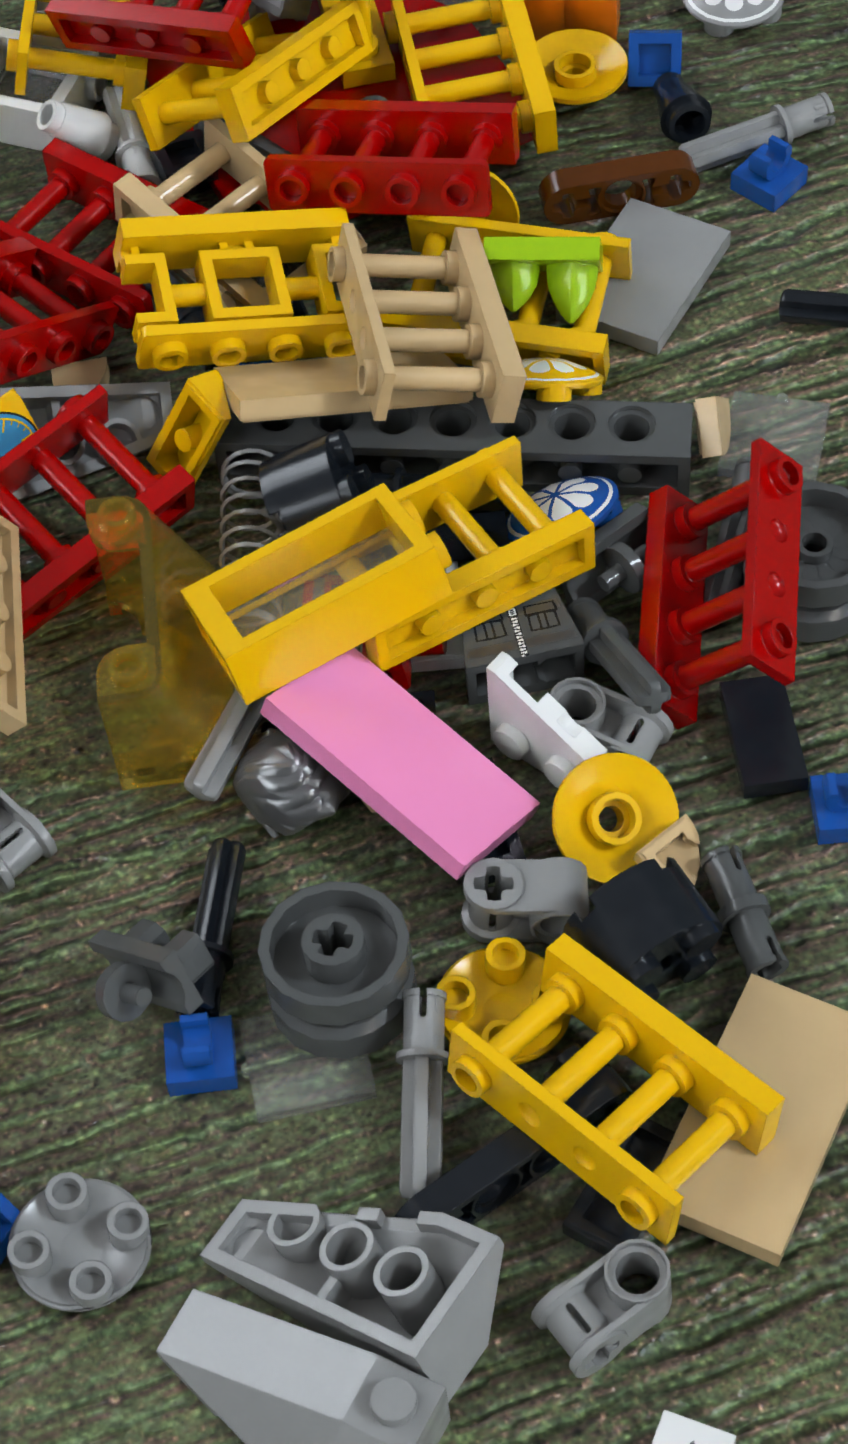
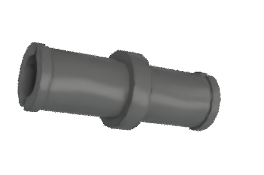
M728 845L715 848L702 857L700 866L708 878L720 907L717 912V918L723 926V931L731 933L746 969L747 978L749 979L752 973L768 980L773 979L788 968L789 961L787 956L783 954L768 919L771 914L769 901L764 894L757 893L742 858V851L737 845H733L730 849Z

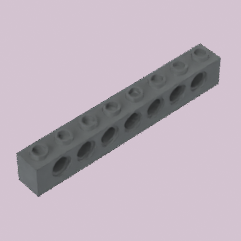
M473 397V400L469 401V403L388 410L386 421H374L372 412L242 423L230 409L231 420L214 449L221 482V466L224 460L236 451L247 448L262 449L276 455L341 429L352 448L355 466L365 463L371 473H395L397 467H405L406 473L433 474L477 453L483 448L490 447L514 435L521 442L523 486L521 487L525 491L537 492L550 484L570 478L601 476L612 480L617 485L619 494L649 495V493L668 484L686 497H689L693 403L610 400L542 402L536 399L521 398L514 423H491L484 399ZM245 453L235 457L230 461L229 465L246 459L265 462L271 458L260 453ZM238 465L229 471L227 477L229 481L246 475L259 477L260 465ZM254 480L238 481V482L260 483L259 481H254Z

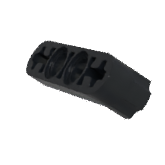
M577 1043L560 1054L553 1066L544 1074L543 1082L584 1045ZM607 1063L575 1092L565 1104L594 1127H597L634 1092L610 1064ZM513 1126L415 1194L398 1210L395 1217L418 1218L420 1211L443 1212L474 1225L561 1164V1162L518 1127Z

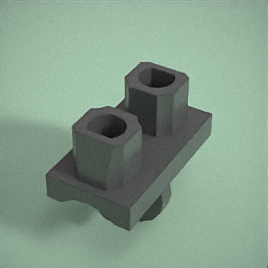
M636 502L602 527H595L596 567L560 584L567 605L581 597H589L599 602L619 586L633 594L643 589L648 520L647 507Z
M142 918L125 935L101 929L88 941L92 950L103 954L110 963V966L103 971L97 980L95 992L97 1006L105 1017L120 1022L133 1021L144 1012L150 1003L191 1015L204 1002L194 983L214 965V960L202 938L197 933L182 929L170 940L166 931L156 922Z

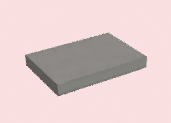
M630 198L607 232L617 237L631 238L633 270L631 280L609 278L596 333L608 334L609 339L658 356L729 248L731 231ZM555 306L556 320L569 324Z

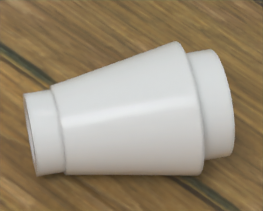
M49 99L43 103L37 115V127L46 132L50 137L64 141L106 161L113 154L118 144L119 128L116 123L112 122L111 117L106 112Z

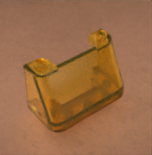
M111 496L85 500L86 524L91 541L95 544L106 585L110 615H123V610L130 612L138 619L142 635H146V643L126 645L106 654L98 664L96 673L98 706L122 790L184 782L236 689L201 636L180 591L216 572L217 569L140 500L130 496Z

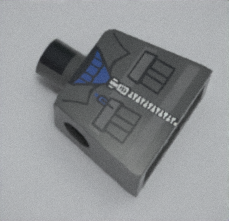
M555 588L462 633L466 691L469 705L488 702L486 667L502 651L510 655L518 663L513 670L514 680L527 693L553 688L558 682L567 678H585L584 642Z

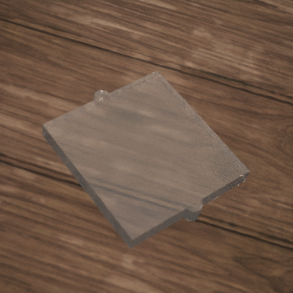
M734 391L730 410V443L727 453L720 456L718 475L733 477L736 462L740 458L751 456V442L763 438L803 466V483L817 481L830 403L788 398V395L785 393L769 396Z
M273 1013L239 1020L246 1062L242 1064L241 1072L243 1078L251 1083L258 1124L377 1098L368 1057L371 1053L351 1058L321 1057L293 1045L276 1026Z

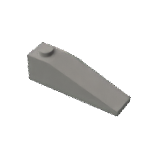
M170 381L100 384L108 392L109 421L104 426L134 456L151 450L173 408ZM99 384L0 388V397L14 388L23 400L37 428L40 429L57 416L58 411L67 400L78 394L84 396ZM85 439L59 458L76 478L110 466ZM38 474L12 494L21 501L53 487Z
M242 1199L201 1252L200 1257L212 1268L313 1331L381 1355L446 1387L449 1403L488 1346L504 1243L499 1236L443 1212L420 1211L418 1218L385 1216L381 1208L359 1207L357 1214L321 1212L316 1204Z
M194 1288L156 1350L158 1357L213 1415L218 1416L244 1444H438L451 1420L446 1387L376 1353Z

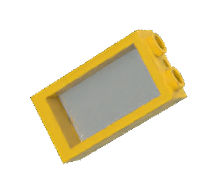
M382 483L180 591L201 636L245 704L249 705L453 595L444 570L452 565V560L442 539L435 531L425 534L424 523L413 503L409 499L400 503L389 488Z

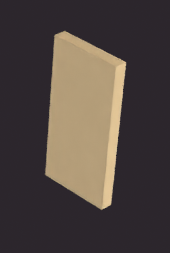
M391 352L395 366L458 367L444 353ZM356 355L213 367L222 376L230 409L242 423L371 412L367 396H361L358 391L357 373L359 364ZM393 390L388 410L469 403V401L473 400V392Z
M751 973L716 1047L785 1098L775 1137L757 1156L737 1140L729 1139L676 1190L684 1197L678 1225L778 1267L848 1108V1011ZM690 1104L662 1162L708 1119Z

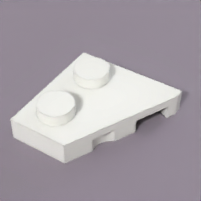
M502 651L486 667L491 740L507 757L526 761L542 771L547 779L555 787L559 788L564 778L574 767L593 756L606 754L607 749L590 732L577 724L570 717L567 710L548 692L536 702L514 680L513 670L518 663L510 655Z

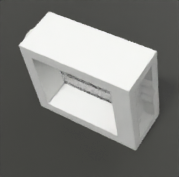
M0 27V142L42 151L53 140L46 132L37 127V115L43 103L53 99L57 102L93 109L95 104L103 99L102 93L108 84V80L29 69L25 96L15 95L16 72L6 71V57L9 38L19 40L20 31ZM33 35L32 47L100 56L99 52L68 49L61 39Z

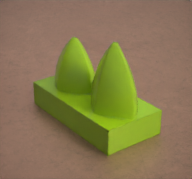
M484 237V250L502 304L511 312H516L532 296L538 284L540 272H546L548 289L553 303L567 323L573 324L584 312L595 290L598 272H603V246L600 237Z

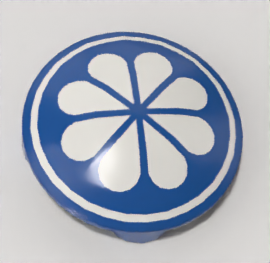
M582 476L550 484L530 495L551 521H556L581 509L591 519L595 527H602L623 512L617 485L612 480L601 476ZM510 512L506 518L508 540L513 542L529 534V532Z

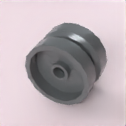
M818 481L804 482L801 499L796 637L797 641L807 643L836 640L848 634V489L843 486ZM744 560L743 569H742V581H741V586H743V585H744V582H745V562H746V560Z
M328 881L302 888L279 903L262 926L258 946V955L266 982L267 994L276 1027L294 1047L319 1058L351 1059L375 1052L400 1035L403 1030L404 1002L402 1001V992L410 988H417L415 969L411 960L410 936L402 911L384 893L358 882Z

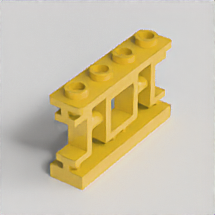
M346 208L119 218L113 249L116 272H120L122 285L151 283L157 311L136 313L132 336L134 343H137L135 356L137 368H157L162 371H173L184 366L215 364L219 367L235 366L243 362L266 360L284 362L302 358H331L356 355L342 302L336 300L333 284L329 281L327 274L329 248L331 246H338L342 223H349ZM306 262L308 276L285 278L282 263ZM195 268L196 283L171 284L168 270ZM264 277L270 305L223 308L217 279ZM314 300L318 315L293 317L294 312L291 301ZM202 306L205 322L178 324L179 318L176 308Z

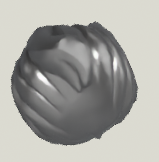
M268 728L266 731L252 737L243 753V757L237 764L232 783L238 797L273 838L279 836L278 832L284 836L294 835L313 822L334 815L339 804L352 792L281 730Z

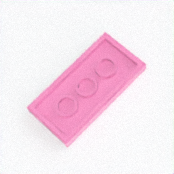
M356 648L282 686L266 697L260 713L455 880L462 877L472 864L486 857L529 821L540 805L536 798Z

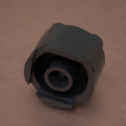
M341 429L276 454L259 466V482L268 514L270 516L278 513L281 523L286 530L278 534V538L376 487L368 466L365 463L355 466L352 448Z
M667 857L666 868H661L655 859H650L628 868L607 881L588 897L596 908L582 922L574 912L567 920L562 934L566 933L656 1001L660 996V992L657 989L678 976L684 983H689L698 979L713 967L717 958L711 949L721 937L723 926L674 858Z

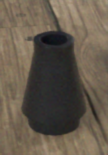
M667 72L658 77L654 83L653 91L657 98L660 125L664 135L681 144L705 136L710 128L712 118L710 103L689 86L680 74Z

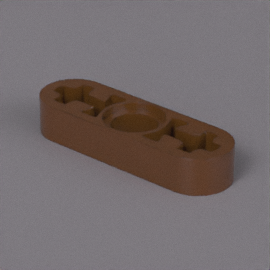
M667 150L559 169L548 174L541 181L538 193L547 219L553 223L563 225L617 216L630 198L661 208L679 205L688 201L696 194L700 186V180L693 159L688 153L682 150ZM647 179L648 185L646 186L643 182V180ZM627 180L632 182L631 186L622 193L609 194L606 192L607 188L617 181ZM590 189H594V195H590ZM568 194V198L563 199V195Z

